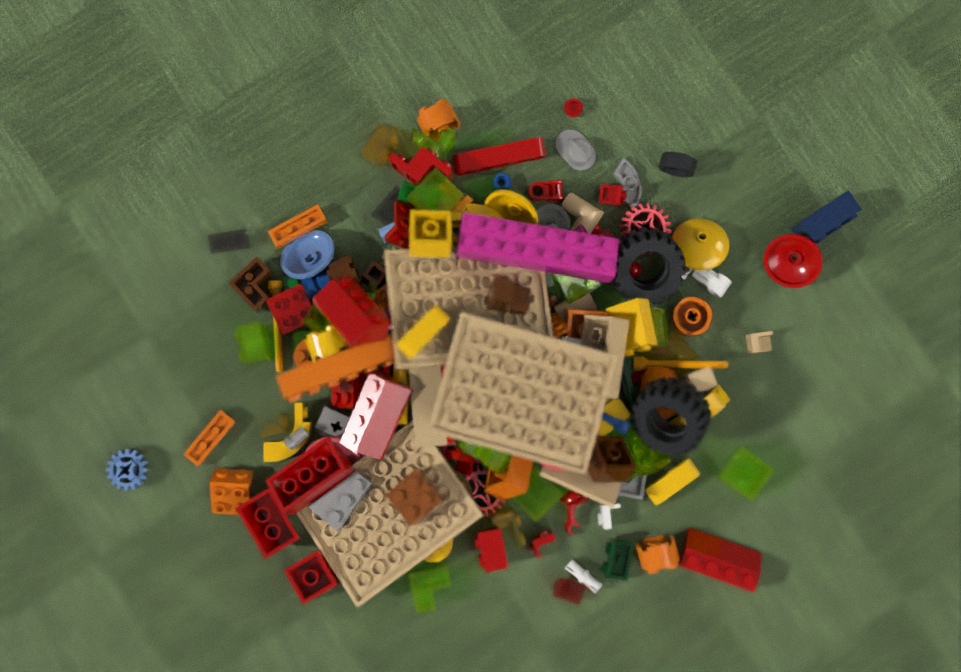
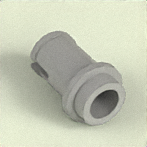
M300 426L291 436L285 437L284 443L290 450L297 449L296 446L309 434Z

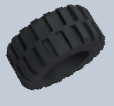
M645 227L640 228V232H636L634 229L629 232L630 235L628 237L623 235L620 238L622 242L618 244L616 272L612 281L617 290L626 299L642 298L648 299L653 305L659 304L660 299L666 301L669 299L668 295L670 293L675 294L678 291L677 285H682L684 280L681 276L686 274V268L684 267L686 261L680 247L664 231L659 232L656 228H651L649 231ZM653 251L663 256L664 264L662 270L654 278L639 281L631 277L630 266L640 254Z
M665 377L658 378L657 381L649 382L641 391L632 406L631 423L632 427L636 428L635 433L638 438L641 437L642 442L645 445L651 446L652 450L661 451V454L664 455L671 453V456L679 455V453L684 455L696 449L698 444L701 443L710 426L712 414L709 409L708 400H704V394L701 391L698 392L696 386L687 384L686 380L683 379L676 380L675 377H669L666 380ZM657 407L673 409L681 415L686 425L678 426L668 423L660 416Z

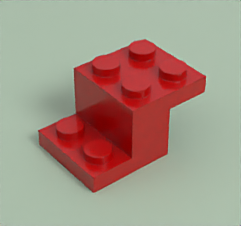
M422 146L409 163L401 154L396 155L392 152L388 157L390 167L414 185L422 187L433 173L448 183L453 179L452 166L444 159L442 161L436 157L437 154L430 148L425 149Z
M378 368L374 371H382L390 376V368ZM361 372L356 379L348 382L343 379L340 380L339 385L332 387V408H355L369 374L364 375V372Z

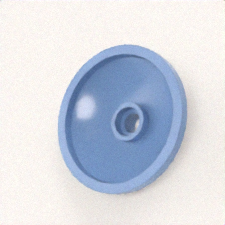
M312 230L288 243L280 259L283 271L294 279H306L319 274L328 266L333 258L335 251L334 242L327 233Z

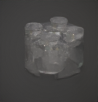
M546 204L536 210L538 225L545 226L549 221H552L557 226V229L569 230L570 218L561 206Z

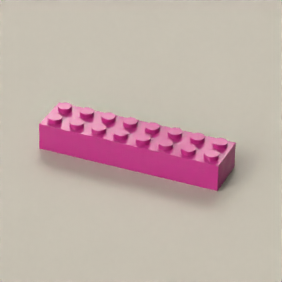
M463 212L460 219L455 257L609 283L615 277L619 239Z

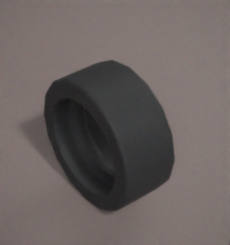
M663 152L658 168L664 173L673 176L689 178L695 174L697 160L689 155L678 152Z

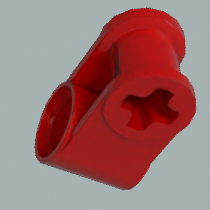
M563 180L533 183L528 190V198L532 202L564 201L565 197L562 195ZM532 189H540L541 196L533 195Z

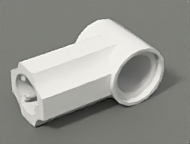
M712 269L706 271L695 270L691 275L706 286L707 290L717 298H721L732 284L730 279L720 273H716Z

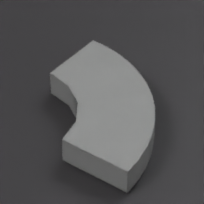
M622 158L613 176L624 186V190H627L626 201L623 203L637 208L642 193L640 179L633 165L625 158Z

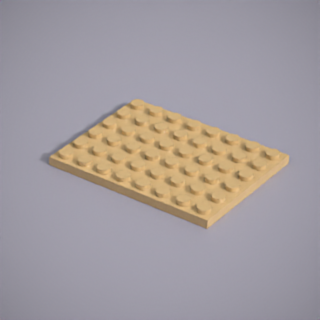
M451 246L450 258L409 257V249L384 251L396 370L446 366L461 312L553 338L545 272L456 258L457 246ZM507 275L510 279H515V284H525L526 287L531 288L529 312L525 316L486 310L489 286L495 276ZM435 305H438L451 320L410 360L396 344Z
M461 312L428 431L586 474L618 356Z
M413 420L393 435L382 460L364 456L352 465L355 472L359 471L372 481L373 484L340 531H336L309 509L308 506L312 503L296 513L357 608L484 516L437 446L415 448ZM414 469H422L446 500L417 525L409 526L385 494Z

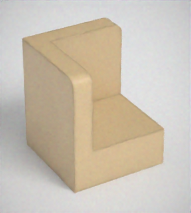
M773 331L746 335L748 353L771 351L770 335H773Z

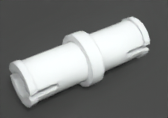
M573 559L564 568L574 575L580 584L583 583L591 589L593 593H596L603 585L589 574L590 571L588 569L584 570Z

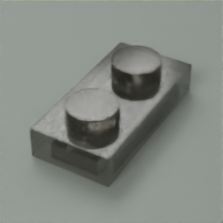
M397 186L392 189L371 213L384 226L389 225L394 219V202L398 199L400 188Z
M247 229L208 235L210 253L212 255L250 249Z

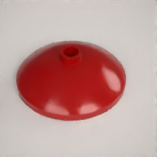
M789 233L780 235L770 242L765 250L763 262L767 274L773 281L784 287L801 288L811 284L819 276L823 266V257L819 247L810 238L801 234ZM792 254H797L798 258H794Z

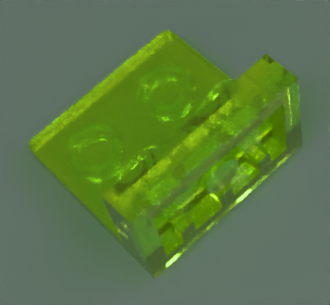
M450 127L447 131L441 133L438 139L440 143L415 129L411 130L412 139L415 141L414 144L419 148L423 146L432 149L437 154L436 157L438 159L440 157L446 159L457 141L456 131Z

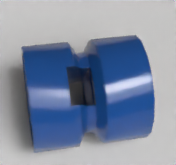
M326 268L313 277L301 279L309 300H312L330 282Z

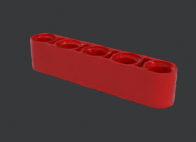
M536 137L455 154L452 156L456 176H462L543 159L546 157L543 138Z

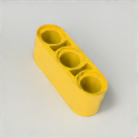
M435 305L401 338L396 346L411 360L449 323L451 318L438 305Z
M687 458L649 484L644 491L654 505L657 506L692 482L701 473L692 460Z

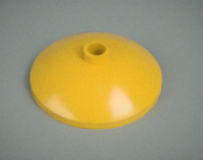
M497 190L492 192L485 200L484 206L495 210L505 220L538 225V215L535 208L519 193L510 190Z
M695 218L687 220L677 227L672 236V239L683 252L682 255L686 261L684 266L693 270L706 271L716 268L725 260L729 251V239L726 232L720 225L708 219Z

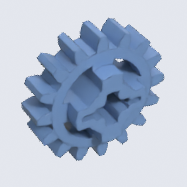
M126 449L125 452L119 450L118 455H111L114 459L113 461H107L110 468H106L105 471L110 472V475L106 478H112L111 485L118 484V490L124 487L125 491H129L130 486L132 490L137 489V484L140 486L144 484L142 479H148L145 472L150 471V469L145 468V465L149 462L142 460L145 456L144 454L138 456V450H134L132 453L131 449ZM131 457L133 459L128 462L126 459L123 458ZM127 466H130V468H129V470H128L130 473H126V471H127V468H126V467H127ZM126 478H128L129 480H132L133 482L126 483V482H123V480H125Z

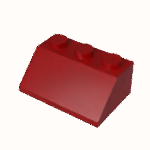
M270 488L235 508L264 559L300 539L286 514L282 513Z

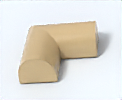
M574 193L568 194L562 203V209L577 218L570 231H573L582 224L588 231V234H591L604 214L602 210Z

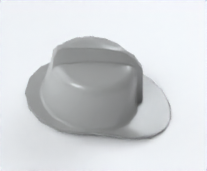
M571 129L561 132L557 137L556 149L573 169L581 171L593 165L596 158L595 150L581 133Z

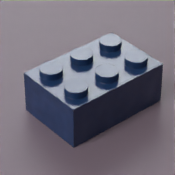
M848 190L790 229L793 233L804 235L817 244L824 240L826 236L836 232L843 225L857 218L858 215L856 213L862 209Z

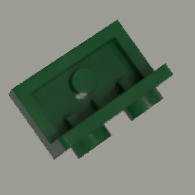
M610 538V542H606L605 554H607L606 562L603 561L601 570L606 579L612 578L628 581L634 542Z

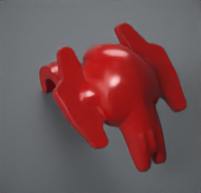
M569 490L559 499L560 503L564 501L568 510V521L565 523L564 529L571 536L574 535L571 527L574 525L580 527V524L575 521V507H579L589 499V497L573 490Z

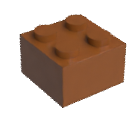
M414 469L385 494L409 526L417 525L446 500L422 469Z

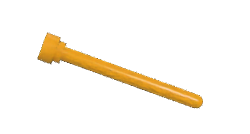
M268 281V289H270L272 297L282 292L283 281ZM273 316L275 368L278 373H281L283 371L282 333Z
M635 356L634 371L643 372L650 366L726 369L728 362L648 360L644 356Z

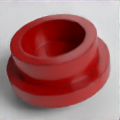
M572 98L565 103L564 111L567 116L575 118L582 113L583 105L578 99Z

